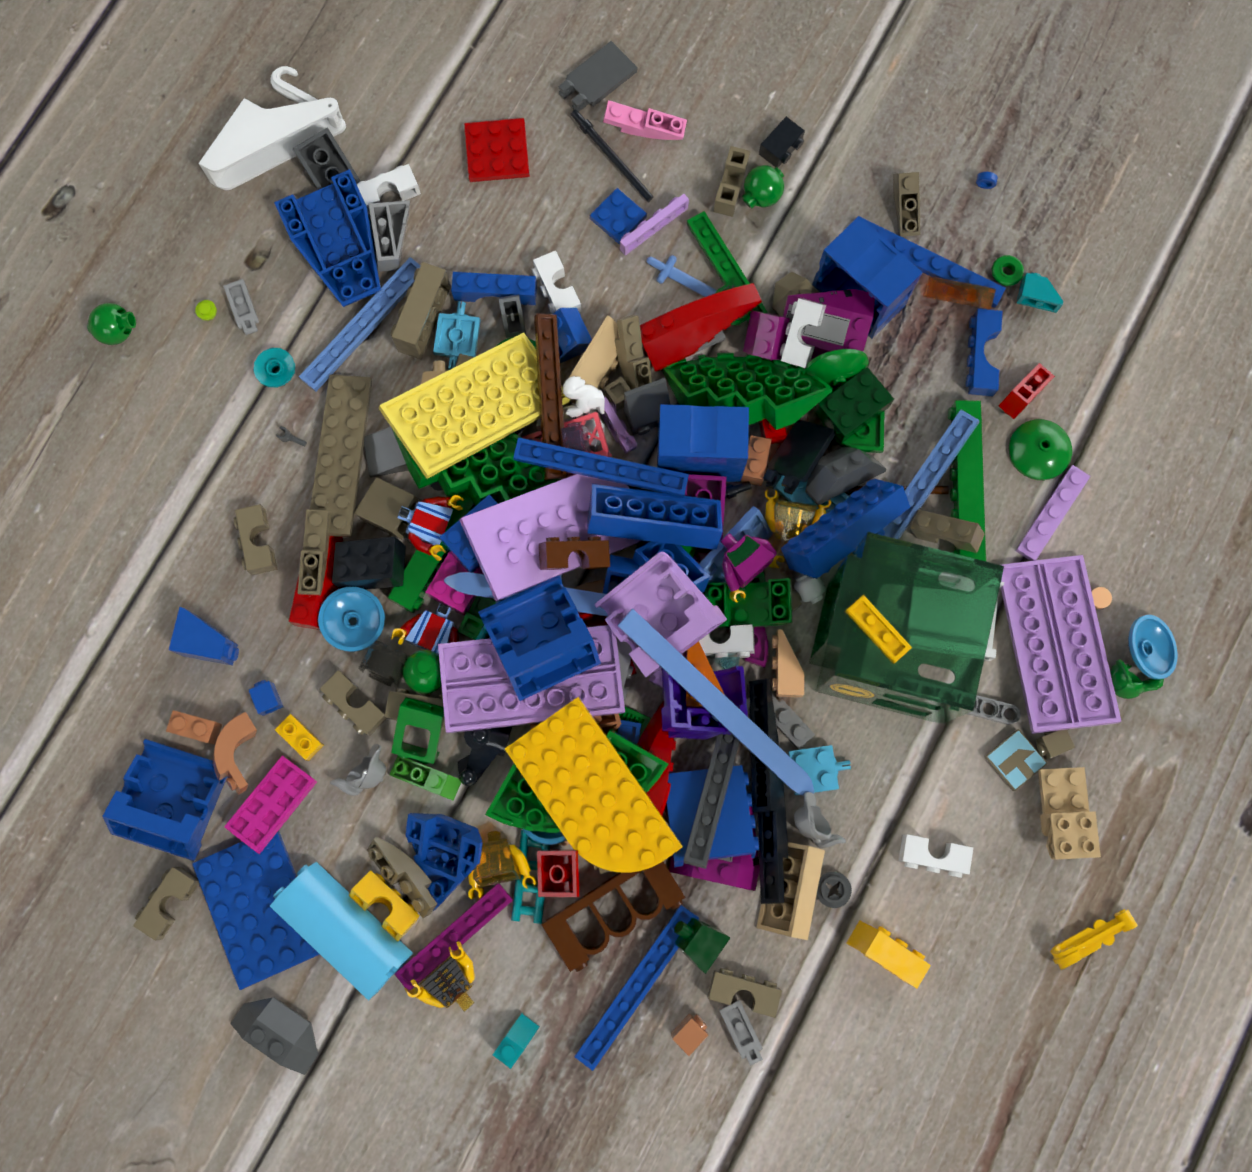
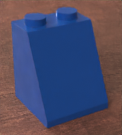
M179 607L169 650L183 657L233 666L234 661L237 660L239 655L238 645L196 614Z

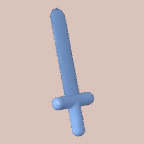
M674 255L669 257L666 264L653 257L647 258L649 265L661 271L657 277V282L660 284L664 283L666 278L669 277L704 297L715 294L717 291L673 267L677 261Z

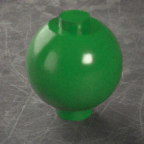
M768 165L752 169L745 178V193L741 198L751 209L755 206L761 208L773 206L781 199L784 193L785 184L782 179L784 174L779 168H773Z
M103 303L91 311L87 329L100 343L117 345L124 342L130 336L132 328L136 327V318L132 312H127L117 304Z
M419 650L407 658L403 666V677L409 688L415 692L427 694L438 690L442 686L438 653L431 650Z

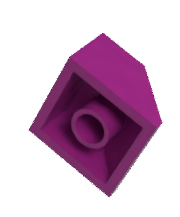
M751 310L743 352L766 359L781 360L780 350L786 340L787 335L785 333L790 318Z

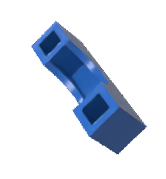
M453 272L451 292L454 301L475 302L482 297H506L519 294L521 305H536L537 281L536 276Z
M977 309L974 315L970 317L969 328H972V335L968 339V348H971L970 355L967 358V367H970L969 374L966 377V387H969L968 394L993 397L999 390L1000 370L993 367L987 361L984 354V345L987 341L997 338L1002 331L1003 311Z

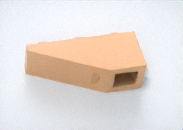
M778 629L776 635H772V648H776V657H772V670H776V678H772V691H776V697H803L804 672L783 630Z

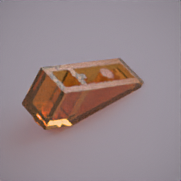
M929 276L924 297L991 310L996 289Z

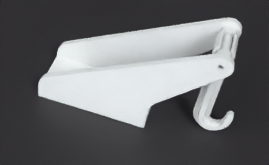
M288 66L279 67L271 75V84L274 90L298 104L264 109L244 98L203 156L199 165L211 184L223 190H231L296 157L293 148L328 127L333 137L342 133L346 128V123L342 118L337 100L334 98L318 100L281 80L280 77L283 74L297 76L298 73L295 69Z

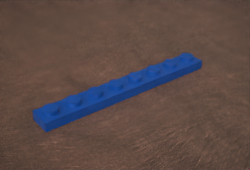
M862 218L924 274L994 308L998 305L1006 289L1005 287Z
M519 437L513 457L514 461L681 497L685 496L689 474Z
M679 906L576 1053L575 1058L592 1071L678 950L675 941L679 935L674 932L675 925L679 921L688 924L691 918L699 920L696 915L684 906Z

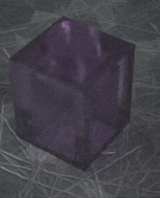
M580 422L567 424L568 427L561 428L563 446L565 448L591 453L587 427L580 425Z

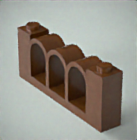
M663 861L656 866L642 870L657 895V904L652 911L648 913L636 911L620 887L621 884L641 871L631 873L620 872L542 922L544 930L570 972L574 969L578 972L588 965L587 961L590 960L589 955L598 954L607 947L610 935L613 937L628 935L636 925V917L641 920H649L661 912L663 905L666 910L669 908L674 910L683 904L682 899L686 897ZM615 888L631 913L629 925L622 930L610 928L593 903ZM588 905L605 932L603 941L596 947L583 945L567 921L568 918Z

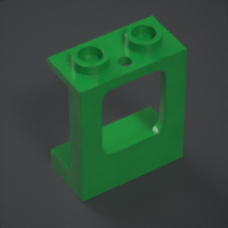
M406 697L399 707L391 753L397 754L401 758L416 759L424 764H434L440 753L438 752L443 721L445 720L444 707ZM406 725L430 731L428 749L403 742Z

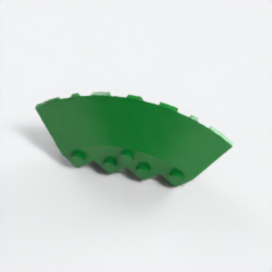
M717 353V357L698 355V359L686 361L684 358L661 369L679 405L749 407V425L766 419L775 430L797 422L832 392V387L816 375L811 376L807 374L806 369L802 367L796 369L780 359L771 361L750 354L746 357L734 356V353Z
M393 430L407 468L418 489L438 481L447 497L459 495L467 491L476 506L488 495L499 504L557 482L545 481L544 467L513 460L518 437L522 438L515 433L502 438L427 479Z
M613 729L609 730L607 738L647 793L658 781L669 763ZM513 764L485 815L500 823L528 831L561 832L516 765Z

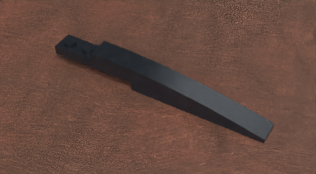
M768 678L749 681L750 720L779 746L770 681ZM751 752L753 812L758 813L761 904L785 903L783 858H788L784 784Z

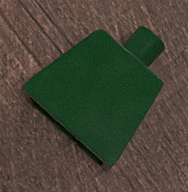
M691 918L688 924L679 921L674 927V932L679 935L675 945L705 974L730 940V937L718 928L696 918Z

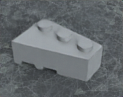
M410 200L369 204V218L378 272L399 269L410 213Z

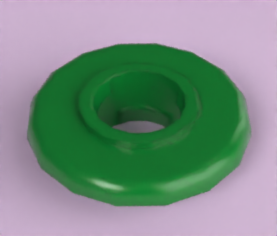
M1011 255L997 258L991 268L994 279L1005 286H1013L1019 283L1024 274V267L1021 261ZM1002 268H1010L1013 274L1006 275L1002 271Z

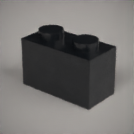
M786 116L760 144L759 155L775 168H778L782 163L786 164L792 155L791 153L803 145L805 130Z

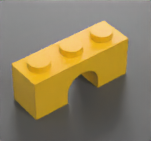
M371 870L351 889L349 897L364 911L375 903L385 905L389 910V916L384 920L381 927L397 942L412 928L420 917L412 904H407L403 901L401 894L396 889L389 888L385 884L384 878L378 873L374 874Z

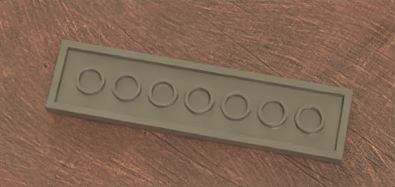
M329 375L310 510H328L330 512L328 534L330 536L351 537L372 387L371 377Z

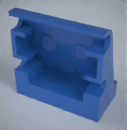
M559 575L478 612L519 701L601 664L593 638L583 619L580 618L577 608L567 589L564 588Z
M145 739L143 741L144 750L142 755L136 754L123 778L124 787L122 791L115 792L102 817L112 835L194 861L202 846L201 840L227 777L220 781L218 780L212 760Z

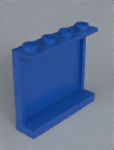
M743 765L733 766L709 860L751 855V858H755L756 850H759L758 837H753L752 829L756 828L754 815H750L749 807H752L751 793L746 791V785H749L748 773L743 772ZM708 769L669 774L668 783H671L666 802L669 827L683 845V848L673 854L674 867L683 866Z

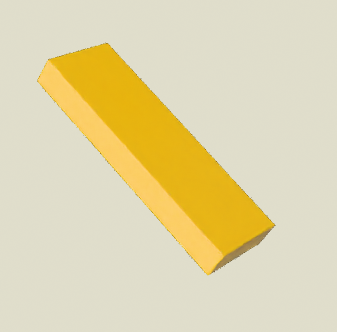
M864 595L845 611L893 664L912 648Z

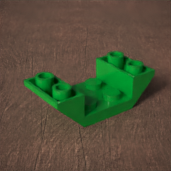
M791 578L748 583L743 589L739 588V590L745 592L746 597L743 599L738 593L736 595L738 603L730 599L731 591L726 582L708 583L706 586L705 597L713 606L717 605L727 618L718 628H730V626L736 625L765 627L792 623Z

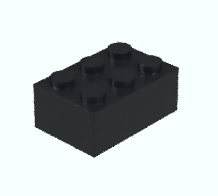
M395 536L335 542L332 583L340 589L359 587L366 590L403 586L406 545Z

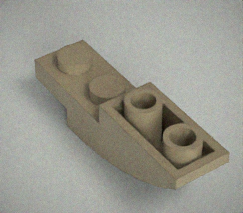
M638 315L617 319L619 338L615 339L616 352L625 382L632 390L652 382L650 361L643 354Z
M306 509L298 594L321 595L330 536L328 534L330 514L328 510Z
M378 837L374 838L367 851L370 859L380 869L383 878L391 886L399 883L402 892L408 896L414 909L419 912L421 917L429 916L437 905L427 890L432 883L431 880L409 856L397 847Z

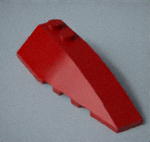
M754 283L695 300L641 324L642 344L655 372L695 354L699 347L706 342L712 341L716 334L723 329L729 328L733 321L737 318H742L759 305L762 300Z
M329 536L328 557L321 595L298 594V577L288 621L292 625L320 630L318 622L320 608L330 594L340 589L332 583L335 542H343V537Z
M664 701L651 718L637 743L669 763L658 781L646 793L662 816L671 783H668L669 772H673L674 764L671 762V754L676 749L675 739L669 738L668 731H663L661 708L664 707Z

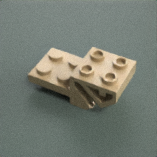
M1085 767L1038 770L1043 813L1040 815L1041 829L1043 835L1048 836L1046 847L1051 859L1101 857L1096 811H1089Z

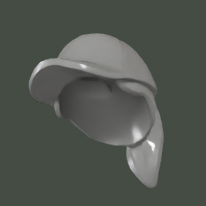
M374 744L370 749L369 756H365L362 763L353 768L346 779L337 778L332 780L330 784L337 786L343 792L352 796L358 795L363 789L377 786L383 781L386 772L385 764L379 759L381 745Z
M811 792L804 793V806L798 808L794 813L795 826L803 836L811 838L815 845L820 848L846 843L845 838L842 836L831 834L828 821L821 814L820 807L816 805L815 795Z

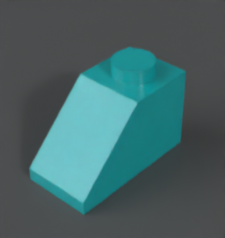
M1026 273L1021 280L1016 303L1057 313L1063 305V300L1047 277H1043L1038 273Z
M521 1013L492 1055L511 1069L540 1026Z

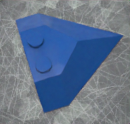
M408 814L406 838L408 843L412 842L416 853L413 856L416 864L432 882L427 889H429L430 894L437 903L434 908L436 910L478 866L481 859L483 841L478 828L446 815Z

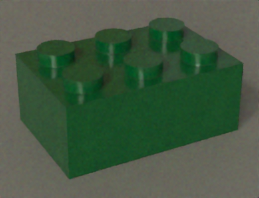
M866 367L818 403L815 413L828 428L834 429L836 439L843 443L887 410L894 401V398L872 371Z

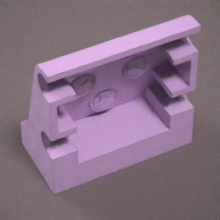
M659 552L594 604L596 608L601 607L606 611L608 617L605 618V621L619 641H625L630 645L632 652L629 655L645 677L661 670V667L617 626L631 609H634L680 654H683L727 620L719 607L711 604L665 552Z

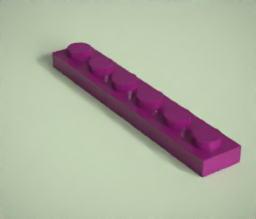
M498 883L394 975L405 988L412 990L415 986L412 985L411 980H415L419 984L450 956L449 947L454 951L457 950V942H461L463 945L509 905L513 898Z

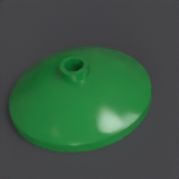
M840 349L815 357L806 365L805 369L807 374L818 376L829 386L839 387L868 367L869 360L868 356L860 350Z
M1034 419L1023 423L1014 431L1009 441L1008 449L1012 464L1021 474L1030 479L1041 481L1053 479L1065 471L1072 458V444L1069 436L1063 428L1049 420ZM1042 443H1046L1048 448H1044Z

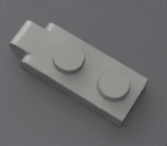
M241 279L224 285L238 328H243L246 335L257 332L256 323H259V319L245 281Z
M772 695L777 728L799 750L815 734L782 698L777 700Z
M738 999L732 1002L731 1005L720 1008L719 1011L741 1058H747L750 1066L763 1060L759 1052L763 1048L740 1000Z

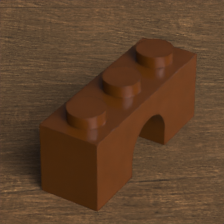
M599 536L588 537V541H580V537H568L567 541H559V537L546 538V542L539 543L540 570L568 568V557L571 552L579 555L582 569L610 567L609 540H601Z

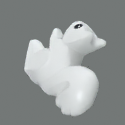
M573 376L564 382L563 394L565 397L576 399L574 405L563 408L566 415L576 419L582 417L583 413L584 415L591 414L593 409H597L600 414H604L605 398L601 390L592 385H585V380L581 379V377Z

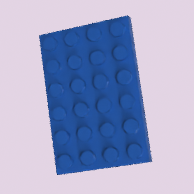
M279 831L260 854L244 842H240L192 863L239 990L320 955L270 907L275 900L274 894L281 887L286 888L297 877Z

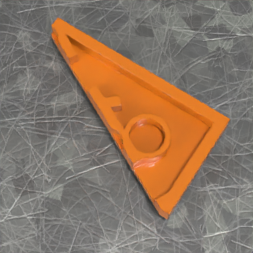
M698 641L687 650V660L724 694ZM686 691L687 708H704Z

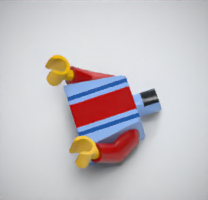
M454 495L452 497L437 496L426 498L418 502L414 510L401 506L397 518L409 522L405 532L418 551L432 555L437 561L442 560L437 553L439 551L446 553V551L440 545L441 540L439 537L446 530L453 511L451 507L458 511L462 510L461 506H456L457 501H464L462 497Z
M440 603L435 614L425 610L423 614H417L400 628L394 629L391 640L394 637H400L398 644L401 645L406 637L405 640L408 643L439 654L438 644L459 642V635L455 624L447 620L451 608Z

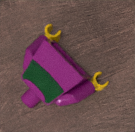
M730 533L722 539L721 543L728 549L724 554L722 567L726 583L731 591L730 599L738 603L736 599L738 593L744 599L746 594L739 590L740 587L743 589L768 566L779 568L776 560L784 562V557L777 555L776 550L768 540L745 535L741 540L737 541Z

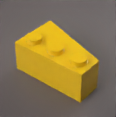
M859 920L846 944L860 951L864 956L872 959L907 984L918 989L931 966L924 961L925 956L915 949L912 952L906 949L908 944L896 937L895 940L890 938L891 933L883 927L879 926L876 929Z

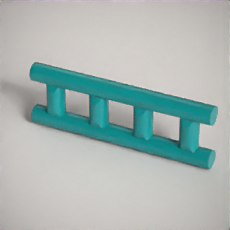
M521 830L519 849L526 859L528 847L550 850L551 845L538 843ZM527 860L530 870H538L537 861ZM518 870L520 878L515 880L511 921L520 922L521 915L534 916L533 923L542 924L545 897H538V884L526 883L528 889L524 888L522 885L524 876L520 875ZM523 892L536 893L535 907L522 906Z

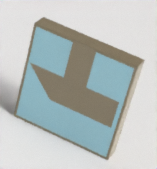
M1019 729L1015 730L984 756L1012 791H1016L1035 775L1038 770L1048 764Z

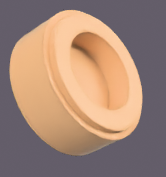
M1097 587L1091 591L1095 609H1104L1110 605L1112 595L1108 589Z

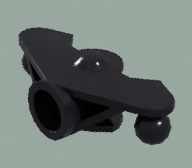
M511 726L464 731V738L467 745L471 748L470 755L457 762L459 779L463 785H474L497 755L504 757L505 748L507 747L512 730Z

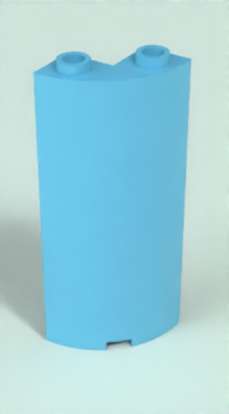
M317 862L310 866L306 864L298 871V876L286 888L281 887L274 894L275 900L270 907L369 1001L380 991L391 976L401 969L413 952L400 940L397 942L381 927L382 923L368 910L364 911L349 897L350 893Z

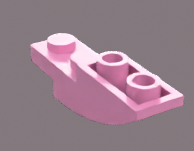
M608 100L603 122L621 127L620 132L661 140H682L687 120L650 108L645 112Z

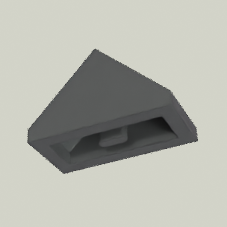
M519 294L498 298L506 338L518 336L522 333L526 335Z

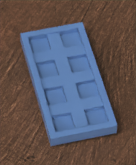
M753 506L726 534L730 533L737 541L741 540L745 535L768 540L773 535V532L770 530L760 510ZM721 541L718 544L717 550L712 549L699 563L710 575L708 583L726 582L722 563L724 554L728 549Z

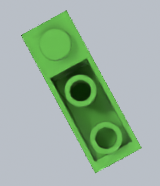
M398 755L389 774L454 801L461 784L460 779L408 758H401Z

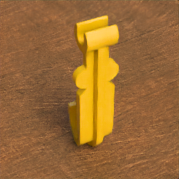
M1128 909L1115 913V918L1108 922L1101 919L1095 920L1093 929L1087 927L1054 946L1050 951L1053 955L1052 960L1055 964H1058L1061 970L1100 949L1102 944L1112 945L1115 941L1114 935L1117 933L1130 931L1138 925Z

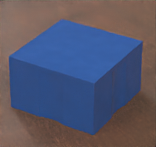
M858 216L823 250L819 262L820 268L815 274L812 286L819 292L857 289L868 292L871 298L874 297V313L868 334L873 339L906 306L923 272L865 220Z
M660 404L657 467L689 475L726 477V482H741L748 460L749 407H703Z

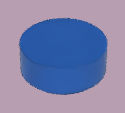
M981 172L977 175L976 184L983 189L994 188L997 185L998 176L992 172Z

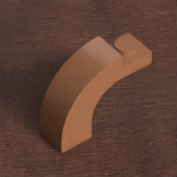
M246 712L238 715L224 726L217 738L213 754V766L218 780L220 781L228 777L226 782L232 791L236 790L238 795L247 790L248 784L235 764L234 752L242 743L255 737L257 732Z

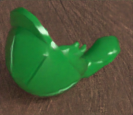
M1121 659L1117 660L1116 664L1110 669L1115 695L1124 699L1136 698L1143 692L1157 690L1164 683V679L1156 680L1150 678L1141 681L1134 673L1128 671L1132 665L1125 664Z

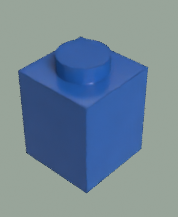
M262 680L255 683L254 688L249 689L259 715L265 716L284 707L274 683Z

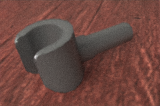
M279 427L285 432L283 436L276 434L282 442L293 441L304 447L306 446V441L291 435L290 431L285 427Z

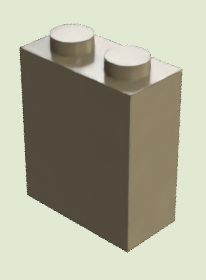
M376 477L369 486L364 498L358 504L354 514L364 522L402 540L406 534L405 531L409 522L397 518L401 506L414 510L415 505L421 501L415 495Z

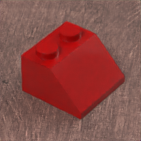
M550 849L537 851L538 897H579L578 850Z

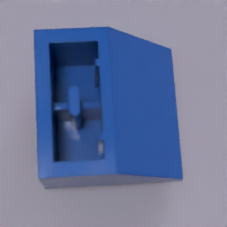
M559 308L554 313L557 315L560 363L581 355L592 341L577 308Z

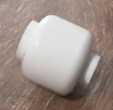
M801 574L795 578L794 588L800 594L803 602L811 601L814 604L823 599L822 594L825 592L826 587L820 577L815 579Z

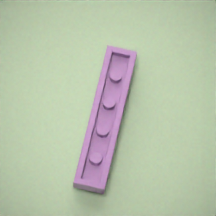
M1072 465L1015 551L1030 561H1036L1091 476Z

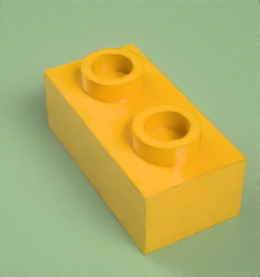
M292 714L275 729L307 761L324 746Z

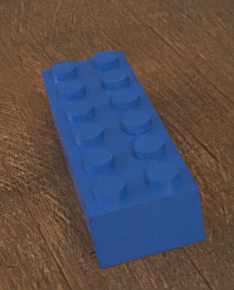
M878 479L869 480L865 486L853 492L849 498L838 503L833 510L822 515L818 521L806 527L802 533L791 538L786 545L781 547L789 569L815 579L819 578L910 508L904 487Z

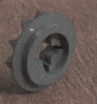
M827 872L819 879L816 896L827 907H842L851 897V884L843 874ZM840 882L837 891L841 896L836 894L830 896L828 894L830 890L826 883L834 886Z

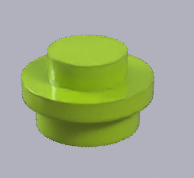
M203 300L197 304L195 312L201 320L209 321L216 316L217 308L212 301Z

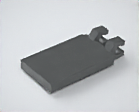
M610 41L567 75L566 80L558 86L560 90L559 95L565 99L576 90L579 94L572 99V108L574 110L577 109L579 112L588 104L594 107L637 73L638 67Z

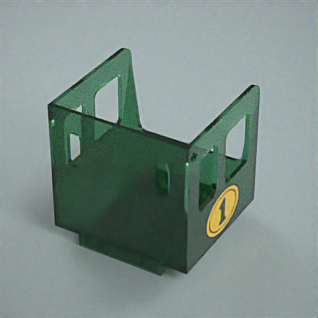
M867 532L853 553L847 555L827 585L809 664L821 667L816 692L936 723H946L972 712L1004 566ZM941 573L959 577L954 583L942 581L938 578ZM862 595L875 606L912 647L895 664L883 654L845 612ZM921 664H927L947 669L954 673L955 678L952 683L936 681L922 677L918 672V668ZM900 704L907 705V706H911V707H915V708H919V709H923V710H926V711H928V712H920V711L912 710V709H909V708H907V707H904V706H902V705H900Z

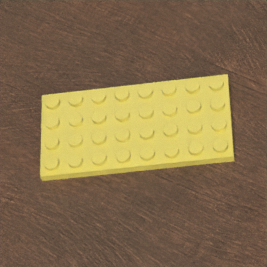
M525 333L379 406V410L427 479L541 418L537 354L535 347ZM561 385L562 405L564 406L568 404L571 399L565 397V395L563 394V387Z

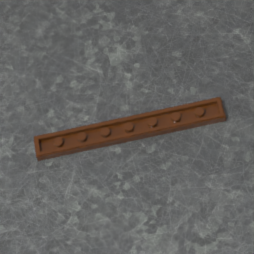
M536 313L534 323L542 443L565 447L557 315ZM544 467L545 481H560L567 478V472Z

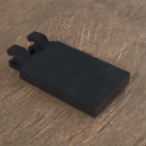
M803 420L795 422L767 466L768 469L763 477V480L767 481L766 487L774 489L781 476H785L781 485L785 487V493L792 495L799 482H806L836 435L834 429Z

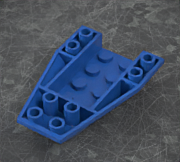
M350 169L331 177L333 184L299 199H296L292 194L274 202L291 241L343 307L381 291L367 206Z

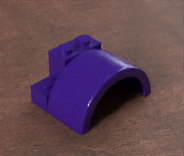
M743 666L713 671L725 696L748 717ZM661 668L664 707L661 708L663 731H668L669 738L707 740L720 734L733 735L719 721L714 720L705 708H687L686 690Z

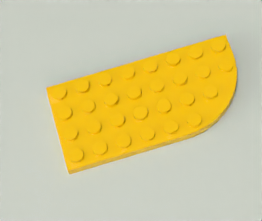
M580 697L575 698L505 748V751L574 850H578V854L591 864L613 872H638L656 866L683 848V845Z

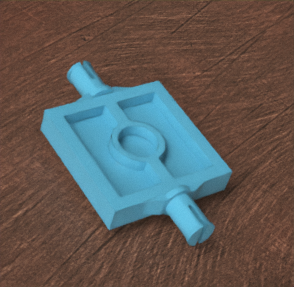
M461 301L457 302L456 313H439L433 353L434 355L449 358V370L456 366L459 354L476 357L481 320L480 317H470L464 314L466 303L463 301L462 304Z
M832 745L788 751V756L811 778L814 793L839 789L838 771L851 770L850 765L842 766L851 764L850 760L836 761Z

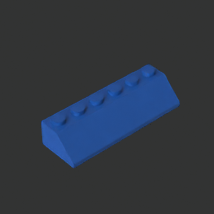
M592 484L587 534L717 550L723 532L721 500L690 496L681 497L667 493Z

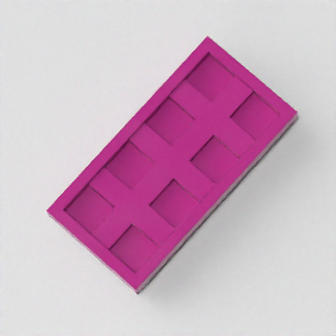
M281 756L224 828L260 854L315 786L317 781L284 756Z

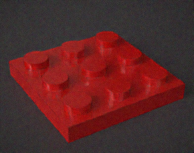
M524 118L464 123L470 182L530 177Z

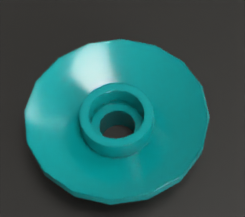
M270 348L257 356L253 371L255 377L262 385L278 388L284 386L292 379L296 365L293 357L287 351L281 348ZM275 368H280L277 373H273Z

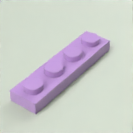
M683 194L679 198L674 197L668 206L664 209H658L652 218L648 221H642L632 233H626L620 241L621 252L626 256L685 212L689 205L687 196Z

